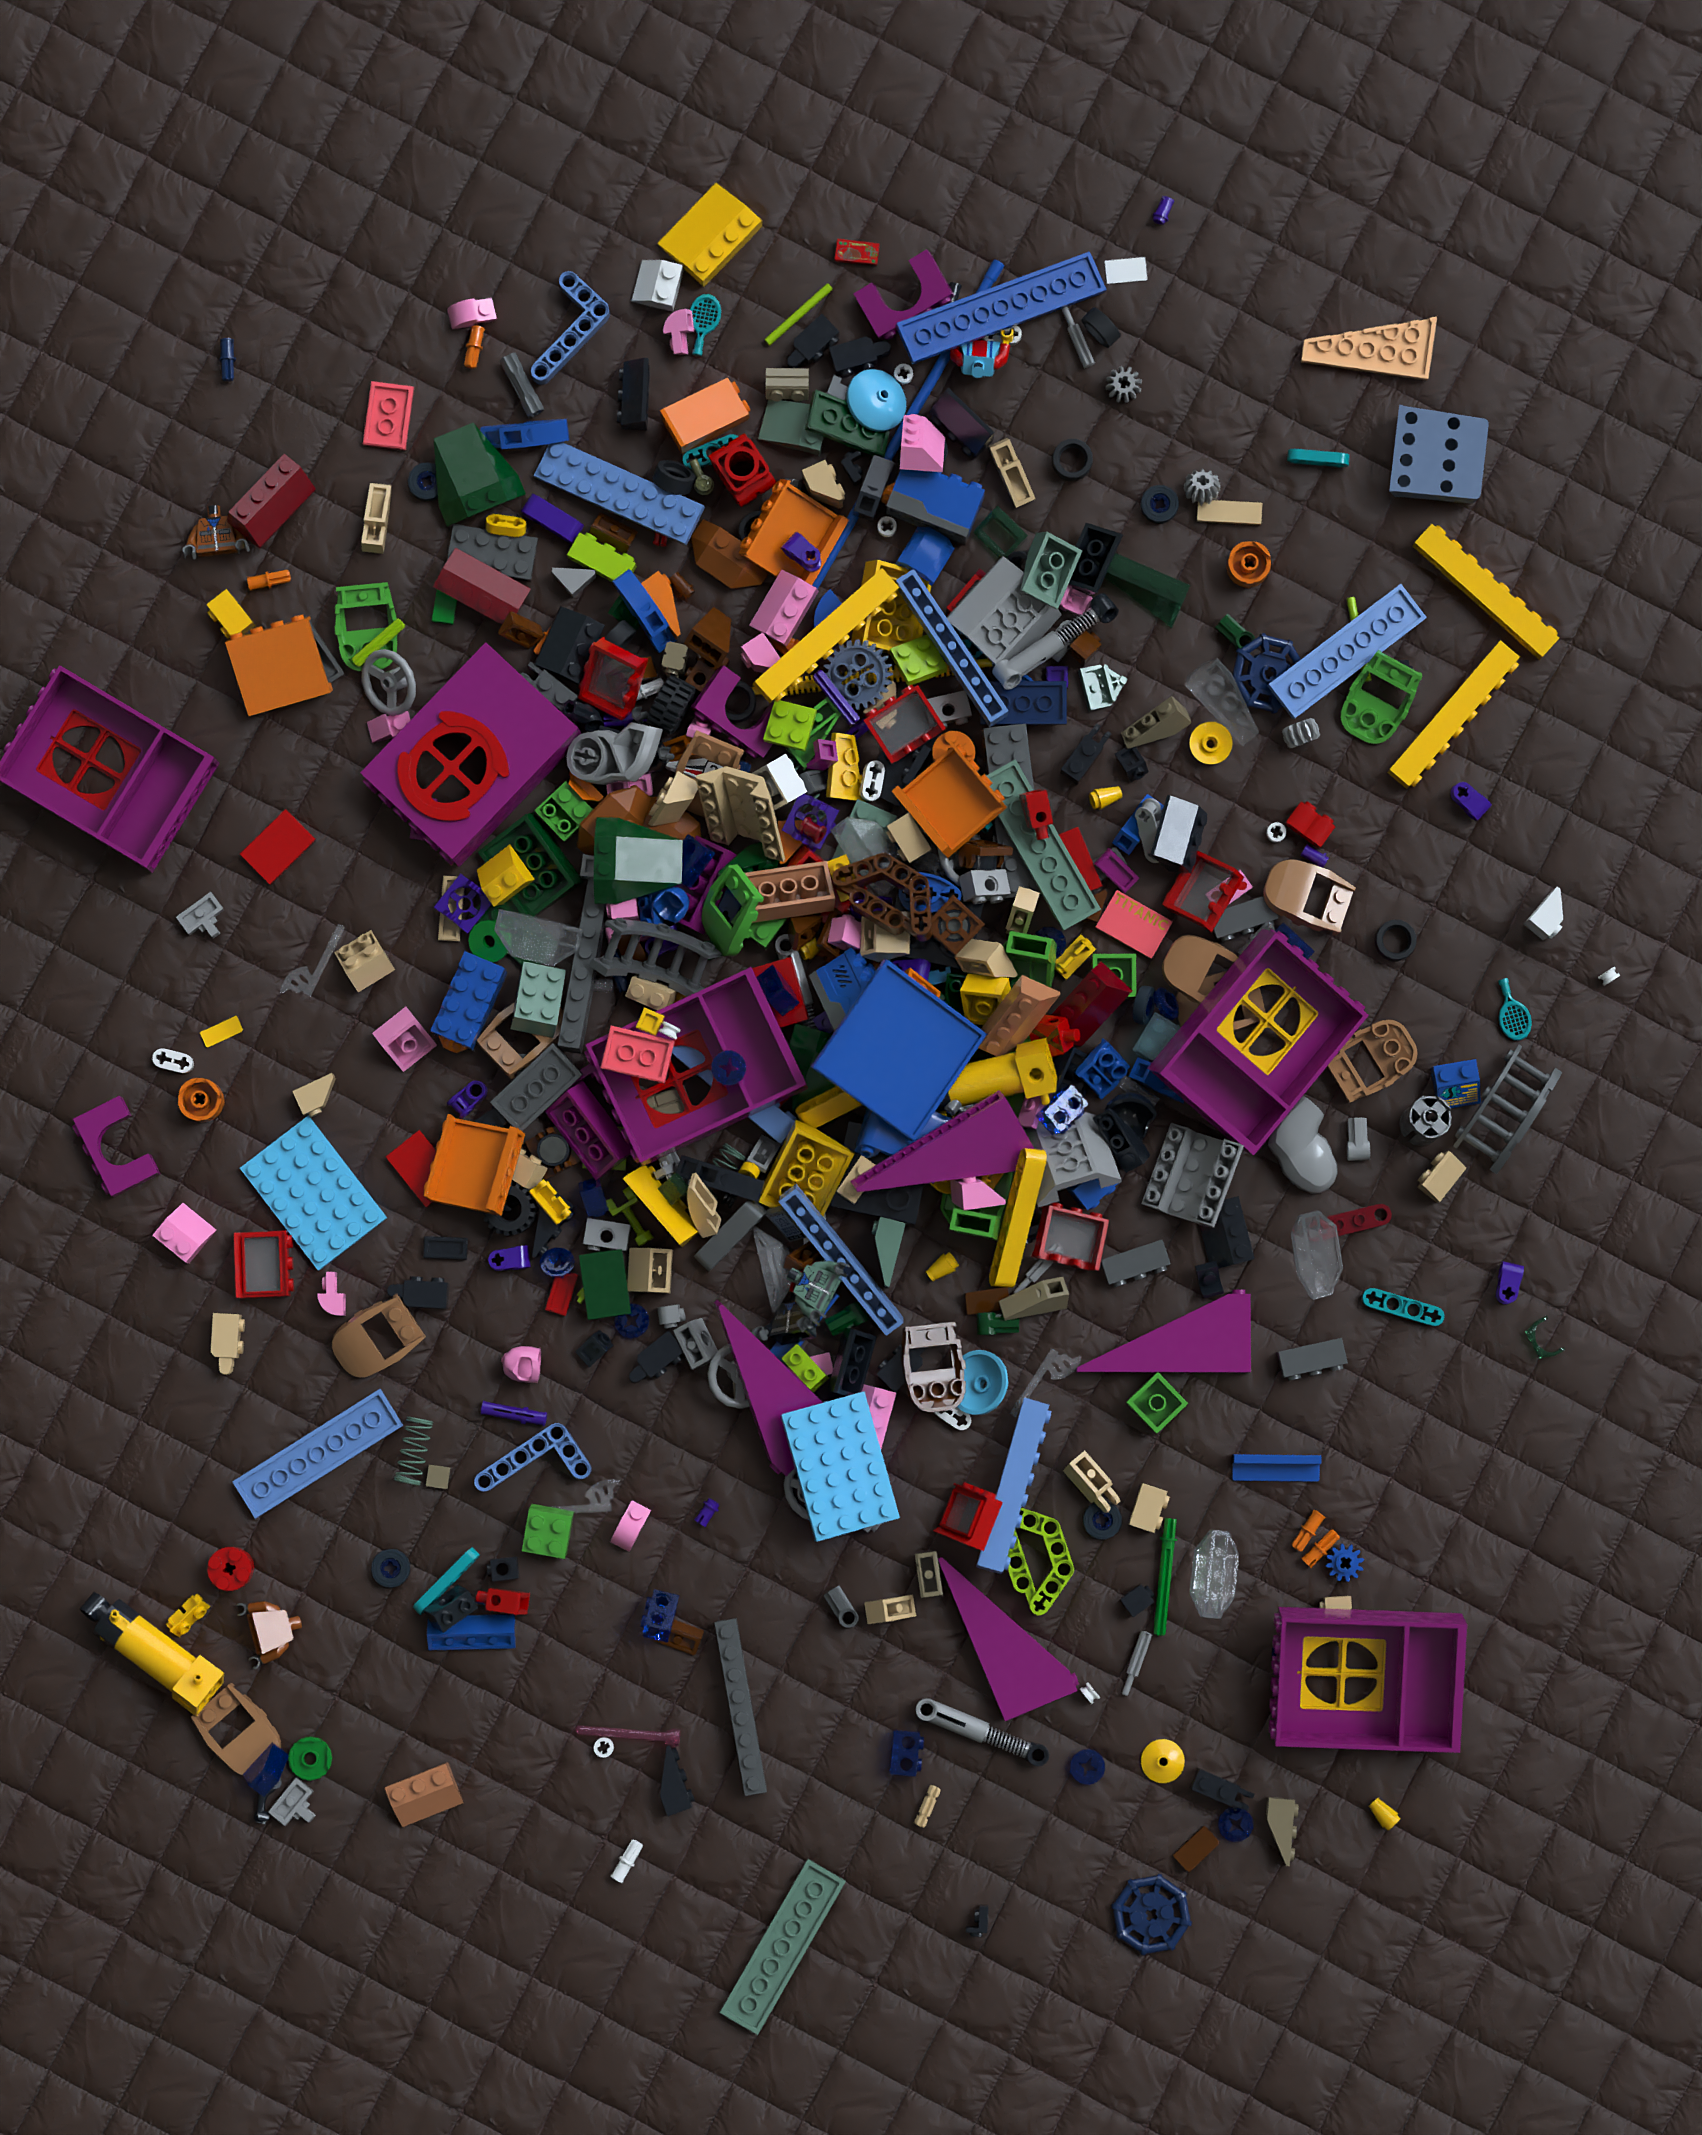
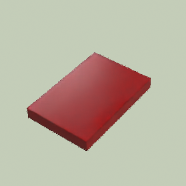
M285 809L240 855L271 885L316 839Z
M1079 827L1059 834L1090 891L1103 887Z
M792 957L752 968L780 1028L809 1020Z
M418 1130L389 1153L386 1158L424 1206L428 1207L433 1202L424 1196V1185L429 1179L430 1165L435 1159L436 1150L424 1134Z

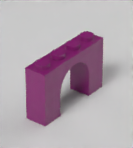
M927 249L909 260L920 280L922 289L918 302L912 308L905 311L890 309L873 283L853 293L878 338L881 340H890L897 335L896 323L933 310L938 306L941 307L952 302L951 299L955 297L932 254Z
M722 665L716 669L690 707L695 711L693 715L702 721L705 719L712 724L710 727L716 732L727 734L729 736L728 740L736 746L742 745L746 748L745 753L752 758H764L772 746V743L764 742L763 738L774 703L769 704L754 726L748 729L735 727L726 716L725 704L728 696L741 678Z
M117 1096L74 1118L75 1125L72 1126L78 1137L81 1136L85 1143L82 1147L86 1155H91L94 1161L91 1165L96 1175H101L104 1181L101 1183L103 1190L112 1197H116L161 1174L152 1155L149 1153L125 1165H113L103 1156L101 1140L104 1133L110 1127L132 1117L121 1096Z

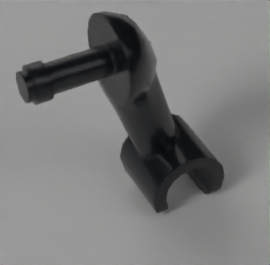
M271 1777L259 1792L257 1810L254 1814L255 1822L264 1824L269 1819V1812L265 1811L266 1799L272 1792L281 1787V1777Z

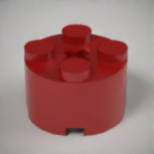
M238 1547L219 1549L208 1561V1576L211 1582L221 1590L233 1591L241 1589L249 1583L253 1576V1559L249 1553ZM228 1563L236 1567L233 1570V1574L226 1571V1568L229 1567Z

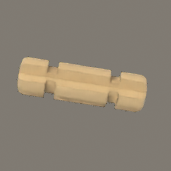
M934 1785L929 1786L928 1795L925 1796L919 1810L920 1814L917 1815L914 1821L920 1827L926 1826L927 1817H930L936 1803L935 1799L939 1796L940 1788Z

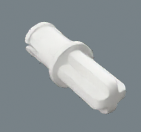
M658 678L646 684L641 683L637 700L648 699V696L658 693L664 684L663 679Z
M632 1840L623 1856L619 1857L620 1861L611 1874L613 1879L623 1883L631 1866L634 1867V1861L643 1847L640 1842Z

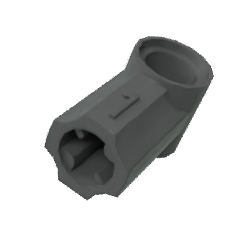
M840 1586L823 1595L842 1626L853 1628L858 1624V1613ZM852 1612L854 1614L855 1620L852 1624H845L843 1622V1615L845 1613Z

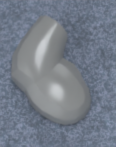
M631 722L620 733L610 730H596L580 734L573 739L568 748L567 766L574 776L592 784L608 785L618 781L636 782L649 770L655 758L663 729Z
M1302 1096L1269 1136L1268 1147L1278 1159L1283 1174L1292 1184L1310 1194H1318L1332 1186L1336 1180L1338 1168L1327 1139L1318 1133L1324 1114L1312 1101Z

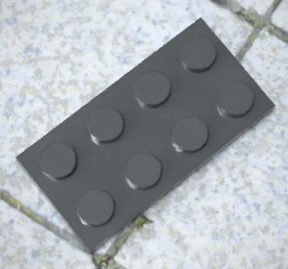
M453 524L447 560L454 549L458 548L511 578L531 581L538 538L497 535L487 532L486 529Z
M552 1043L490 1103L513 1127L523 1131L583 1073Z

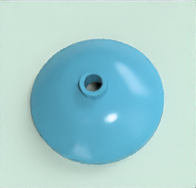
M868 369L857 374L849 383L847 404L852 416L859 424L869 430L883 432L894 428L901 422L906 412V397L901 385L894 377L881 370Z
M974 1350L963 1355V1360L966 1363V1369H964L966 1391L963 1401L957 1407L971 1415H983L994 1410L1002 1402L1008 1387V1374L1004 1363L998 1356L988 1351Z

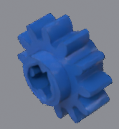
M1342 1543L1339 1546L1340 1550L1332 1547L1333 1556L1326 1555L1331 1560V1563L1325 1565V1567H1332L1329 1575L1332 1576L1336 1573L1337 1581H1340L1342 1576H1344L1346 1582L1350 1581V1575L1358 1578L1356 1570L1363 1571V1568L1358 1565L1364 1561L1363 1558H1357L1360 1550L1352 1552L1353 1545L1350 1544L1345 1549ZM1342 1557L1344 1559L1349 1558L1350 1561H1348V1568L1344 1566L1342 1568L1340 1567V1564L1342 1563L1340 1559Z

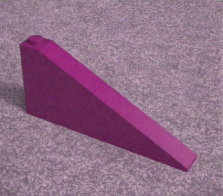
M998 1090L850 1182L857 1192L1014 1172L1021 1149H1034L1006 1097Z
M1232 1290V1294H1227L1077 1367L1076 1372L1249 1373L1251 1372V1294H1245V1290Z
M716 1300L714 1304L766 1456L772 1462L769 1466L777 1474L782 1472L787 1477L795 1466L780 1415L823 1402L729 1310Z
M942 1557L938 1558L1005 1721L1078 1691L1076 1686L1080 1684L1075 1672L1071 1674L1062 1663Z

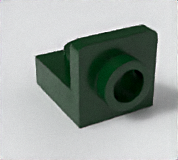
M619 595L608 613L619 622L625 620L637 630L640 626L638 620L632 616Z

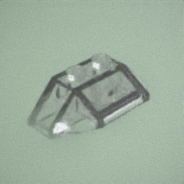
M846 817L830 829L852 863L879 853H887L903 863V859L898 853V848L891 842L878 822ZM881 863L879 868L885 869L889 866V863ZM868 870L860 871V874L862 876H865L869 873ZM884 879L869 884L880 896H885L896 888Z
M499 909L494 929L511 956L551 966L577 952L583 934V929L503 909Z
M1319 1210L1300 1214L1291 1232L1297 1276L1312 1300L1330 1296L1334 1292L1333 1288L1338 1282L1343 1269L1337 1226Z
M754 1227L752 1230L772 1313H775L788 1295L792 1283L787 1280V1275L791 1269L783 1268L786 1256L789 1255L788 1247L784 1248L780 1241Z
M1209 1530L1194 1549L1190 1595L1200 1617L1221 1619L1223 1612L1229 1607L1235 1597L1239 1553L1230 1532Z

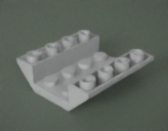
M1003 556L947 617L952 627L959 634L966 636L992 662L993 668L998 662L1012 659L1040 640L1062 615L1059 609H1054L1021 591L1024 572Z
M1072 1109L1040 1119L1037 1129L1026 1128L1025 1133L1034 1149L1045 1150L1047 1156L1036 1201L1038 1207L1058 1202L1057 1190L1096 1178L1101 1188L1122 1182L1110 1147L1093 1120V1117L1096 1115Z
M1171 1123L1141 1204L1199 1225L1214 1227L1244 1145L1226 1139L1224 1141Z

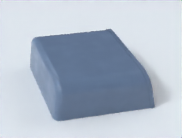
M1399 405L1389 491L1394 497L1475 503L1481 495L1489 426L1488 420Z

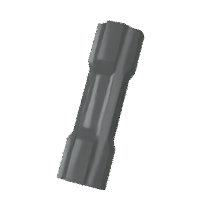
M516 352L500 359L499 361L507 377H509L528 418L541 414L544 408L534 392Z

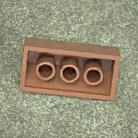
M827 861L745 873L764 898L763 902H758L755 908L759 914L756 921H752V923L834 911L835 895Z
M1022 975L981 1028L987 1035L978 1048L995 1056L1016 1051L1017 1044H1021L1026 1040L1060 996V992Z

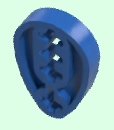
M918 872L927 878L930 888L933 889V893H936V896H933L931 900L932 914L936 913L949 900L948 897L940 896V894H949L950 890H953L954 894L958 895L957 899L961 900V891L948 880L933 874ZM919 884L914 889L917 890L920 887L923 890L925 886ZM899 889V900L902 906L911 912L910 898H906V894L902 893V890ZM919 905L915 910L919 912L924 911L926 906Z

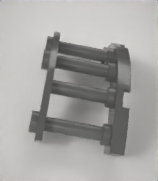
M616 918V920H609L605 923L606 926L614 930L605 955L592 958L590 967L605 977L627 976L629 972L636 973L638 978L655 983L659 979L669 983L668 988L688 997L705 989L701 986L700 979L707 961L711 958L720 957L722 952L715 949L712 943L702 942L685 933L671 929L663 923L657 925ZM632 934L625 954L621 958L614 957L621 935ZM640 936L655 937L648 959L644 962L633 960L632 957ZM664 940L679 944L671 967L668 969L656 966L655 964ZM687 948L700 954L691 979L680 975L678 972Z
M1519 1044L1514 1051L1511 1049L1508 1051L1503 1059L1506 1063L1491 1088L1487 1086L1481 1095L1483 1101L1465 1127L1460 1126L1454 1135L1457 1140L1453 1147L1457 1148L1464 1140L1491 1157L1493 1164L1490 1170L1495 1174H1498L1511 1156L1512 1150L1521 1141L1546 1102V1097L1554 1089L1562 1074L1557 1068H1554L1551 1074H1544L1517 1055L1522 1048ZM1512 1064L1541 1081L1540 1084L1543 1086L1540 1091L1533 1090L1508 1074L1507 1072ZM1502 1080L1531 1098L1530 1101L1533 1103L1528 1111L1518 1109L1495 1094ZM1489 1101H1492L1518 1118L1517 1121L1520 1124L1514 1132H1508L1481 1114ZM1476 1121L1504 1139L1506 1144L1501 1151L1498 1149L1494 1150L1468 1133Z

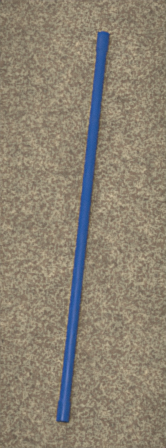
M995 259L992 261L976 293L992 287L1005 266L1003 263ZM950 350L940 354L906 415L919 414L950 360ZM903 420L886 448L883 458L892 461L901 445ZM855 504L847 516L849 521L812 585L817 589L820 587L859 517L853 515Z

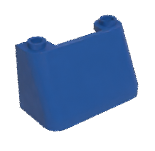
M866 1109L854 1152L866 1158L874 1157L879 1152L892 1156L912 1144L913 1141L869 1109ZM934 1112L916 1140L952 1118Z

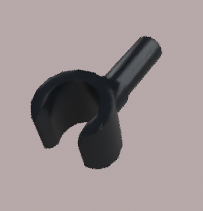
M506 1199L503 1213H509L515 1206L520 1204V1201L516 1199L511 1203Z

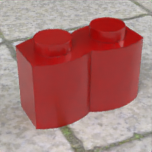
M1307 801L1305 803L1300 802L1284 824L1319 849L1335 829L1334 821L1325 814L1321 816L1315 812L1317 808Z

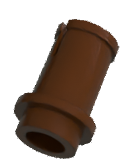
M676 572L669 578L671 584L680 593L681 598L688 599L694 594V586L689 585L679 572Z

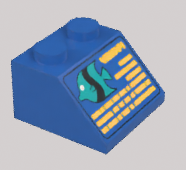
M1476 1059L1437 1065L1430 1068L1435 1097L1438 1096L1445 1100L1450 1108L1481 1103L1480 1078Z

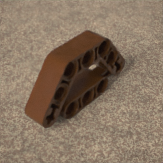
M879 853L840 867L833 872L832 878L835 888L849 896L851 907L855 912L893 935H900L906 931L918 941L924 942L931 938L933 932L931 890L925 876L887 853ZM881 863H889L887 868H879ZM861 870L869 871L865 876L858 875ZM901 873L907 874V877L903 880L897 879V876ZM845 878L846 882L842 883L840 879ZM884 879L910 895L911 919L861 887ZM919 884L925 886L921 891H917L914 888ZM858 897L865 898L864 902L860 904L854 901ZM919 905L926 906L924 911L919 912L915 910ZM876 908L883 909L882 913L878 915L872 912ZM894 919L901 921L897 926H892L890 923ZM920 921H923L925 927L922 932L919 931Z

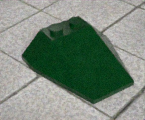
M474 423L434 438L438 504L447 526L526 494L516 471Z
M597 817L594 841V903L619 904L682 884L683 840L621 818Z
M794 1024L789 1048L808 1089L791 1097L792 1113H796V1108L802 1103L836 1087L835 1084L811 1068V1065L833 1034ZM836 1118L833 1119V1120H831V1121H829V1122H830V1123H834V1121L836 1120Z

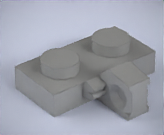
M209 892L176 918L189 935L198 929L201 932L207 930L214 939L221 934L214 925L218 921L215 917L223 912L224 909L213 893Z
M676 1151L658 1159L661 1168L653 1172L657 1180L666 1176L675 1191L689 1186L690 1180L675 1175L680 1161Z
M295 1778L269 1810V1813L284 1826L293 1817L298 1820L300 1816L309 1823L316 1816L308 1809L310 1803L307 1801L314 1791L299 1778Z

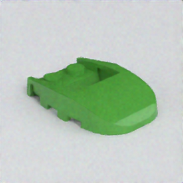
M388 582L336 587L338 598L335 605V634L338 638L341 657L345 664L353 670L362 671L363 665L360 667L356 666L352 658L386 628L347 631L344 608L387 604L388 623L390 625L397 618ZM397 635L380 650L387 649L397 653ZM379 658L373 665L383 669L389 666L393 660Z
M1378 650L1349 689L1347 699L1341 710V721L1344 728L1352 735L1372 744L1382 743L1389 739L1397 730L1402 720L1406 718L1415 697L1419 681H1421L1422 673L1409 668ZM1369 673L1407 692L1399 709L1361 689Z
M738 864L727 866L713 883L702 910V923L709 939L717 950L722 952L723 956L730 957L738 954L743 947V940L750 937L752 933L750 929L751 923L756 921L759 914L755 908L758 902H763L764 899ZM725 885L744 908L733 928L715 905L716 900L720 899L723 893L721 890Z

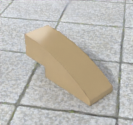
M1005 438L987 446L1015 507L1034 500L1035 496L1010 439Z
M370 483L361 541L363 552L384 553L391 485Z
M693 1173L687 1190L688 1209L696 1229L702 1238L718 1233L721 1217L715 1211L718 1201L699 1176Z

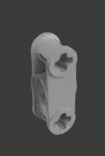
M1147 798L1143 801L1142 807L1137 809L1135 818L1145 857L1152 863H1158L1150 854L1162 811L1157 800Z

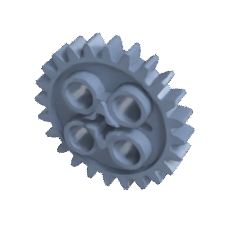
M856 639L854 645L849 640L846 643L847 647L844 644L839 645L840 651L833 649L835 656L827 658L831 663L824 665L825 668L829 669V672L825 674L851 707L855 704L856 710L861 709L863 704L866 709L869 708V701L871 704L876 705V698L884 699L881 692H889L885 685L892 684L887 679L888 676L893 675V673L887 672V669L892 664H885L889 657L881 656L883 649L875 651V643L868 647V640H865L862 645L860 639ZM859 654H863L866 658L864 665H860L857 661ZM870 664H874V667L859 676L860 678L852 679L845 685L842 684V681L855 675L856 671L863 670ZM841 665H845L848 669L846 676L841 675L839 672ZM869 673L876 675L877 681L875 684L869 682ZM852 683L856 684L859 688L857 695L852 694L850 691Z

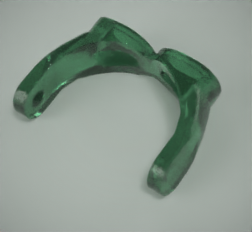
M1547 1315L1535 1321L1525 1331L1540 1359L1555 1356L1565 1350L1563 1347L1555 1352H1548L1536 1343V1328L1539 1323L1548 1319Z

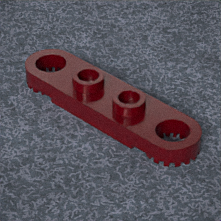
M1385 1204L1372 1205L1315 1219L1308 1224L1306 1231L1310 1239L1321 1241L1385 1225L1390 1221L1392 1213ZM1377 1209H1384L1387 1216L1383 1221H1378L1375 1218L1374 1213ZM1314 1224L1323 1226L1324 1232L1321 1236L1313 1235L1311 1229Z

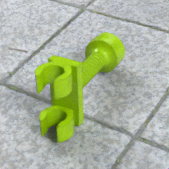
M628 1187L623 1192L629 1202L619 1208L616 1207L611 1198L604 1203L613 1217L621 1212L624 1213L633 1230L637 1233L635 1241L640 1247L654 1237L649 1230H643L630 1207L639 1201L631 1188Z

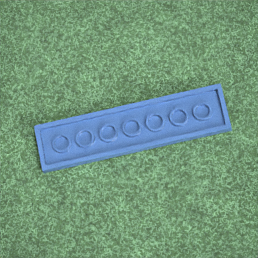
M563 442L548 445L534 474L536 479L684 545H687L705 508L700 503L682 495L666 492L653 482Z
M1400 584L1267 686L1292 719H1295L1366 665L1378 650L1383 652L1427 617L1402 584Z
M379 1389L233 1481V1484L256 1519L404 1425L383 1391Z

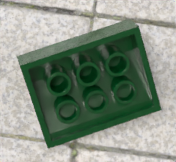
M535 812L525 814L478 851L486 863L505 847L511 845L534 877V881L510 898L526 921L531 920L583 883L581 877Z

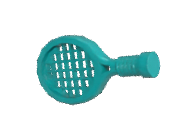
M703 294L697 297L690 308L692 316L696 315L695 318L693 317V326L697 333L695 347L692 351L694 356H702L705 335L714 331L721 319L720 303L710 294Z
M1508 978L1498 980L1505 997V1002L1499 1011V1026L1508 1038L1514 1041L1522 1040L1531 1031V1015L1522 1003L1512 998Z

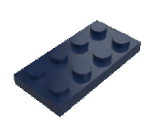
M989 681L1008 709V716L994 725H1067V681H1020L1016 687L1009 690L1005 689L999 681ZM980 714L981 725H987Z

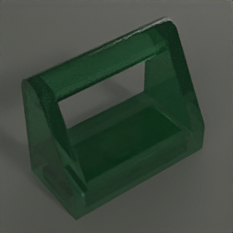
M999 506L994 508L973 532L999 559L1002 556L1007 559L1028 538V535ZM993 519L1016 540L1006 553L983 531Z

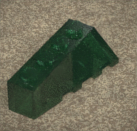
M1115 553L1105 575L1107 580L1130 595L1133 600L1151 611L1153 615L1164 621L1170 628L1173 627L1190 588L1189 584Z

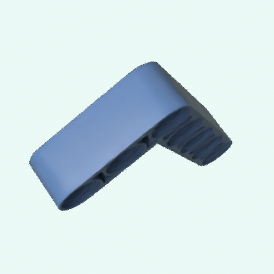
M571 271L564 272L559 277L560 288L583 313L531 367L533 380L540 385L548 383L610 317L607 303ZM567 279L575 281L572 287H566L563 284ZM584 293L590 295V299L585 302L579 300L580 295ZM597 308L606 310L602 316H597L594 312ZM583 323L591 325L588 331L579 329ZM573 338L576 340V344L571 347L566 346V340ZM557 353L562 356L558 362L550 360L553 354ZM545 369L547 373L544 377H537L535 375L536 371Z
M554 1423L480 1472L475 1477L474 1484L480 1491H489L552 1448L556 1449L572 1475L578 1479H584L590 1475L591 1465L567 1428L560 1423ZM554 1427H560L563 1430V1436L560 1439L552 1437L551 1431ZM537 1439H542L545 1443V1448L540 1452L536 1451L533 1447V1443ZM572 1445L575 1448V1454L572 1457L564 1455L563 1450L565 1446ZM519 1451H523L527 1455L526 1461L522 1464L518 1463L515 1459V1455ZM501 1463H505L509 1468L508 1473L504 1476L500 1475L497 1471V1467ZM584 1463L587 1466L585 1475L580 1476L576 1473L575 1468L577 1464ZM483 1475L488 1476L491 1480L487 1488H483L479 1484V1479Z

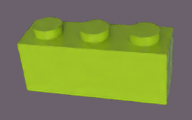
M579 532L567 554L568 559L588 570H595L597 575L610 582L628 569L634 573L637 567L636 563L633 562V557L626 553H623V555L615 552L616 548L607 543L602 545L596 542L597 538L589 533L583 535Z

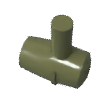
M697 459L692 460L689 463L696 476L694 488L698 494L707 496L714 488L713 480L711 477L703 474Z

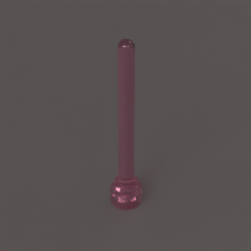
M579 1725L575 1729L577 1734L666 1741L670 1746L679 1747L680 1729L673 1728L667 1730V1732Z

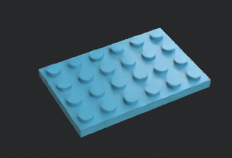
M309 1115L240 1167L241 1171L318 1271L387 1219V1216Z
M865 1391L780 1415L815 1542L900 1518Z

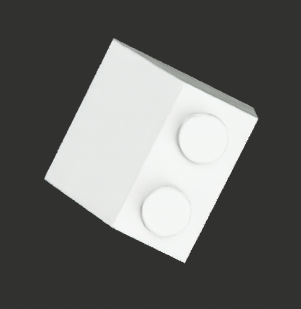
M642 260L632 302L673 312L683 275V265L664 260Z
M1556 887L1524 923L1526 927L1543 941L1548 937L1552 939L1562 928L1560 925L1563 921L1560 888Z

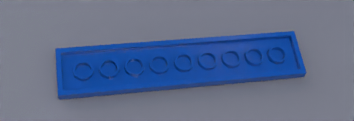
M1089 251L896 323L895 326L911 363L914 364L1105 293L1107 289Z

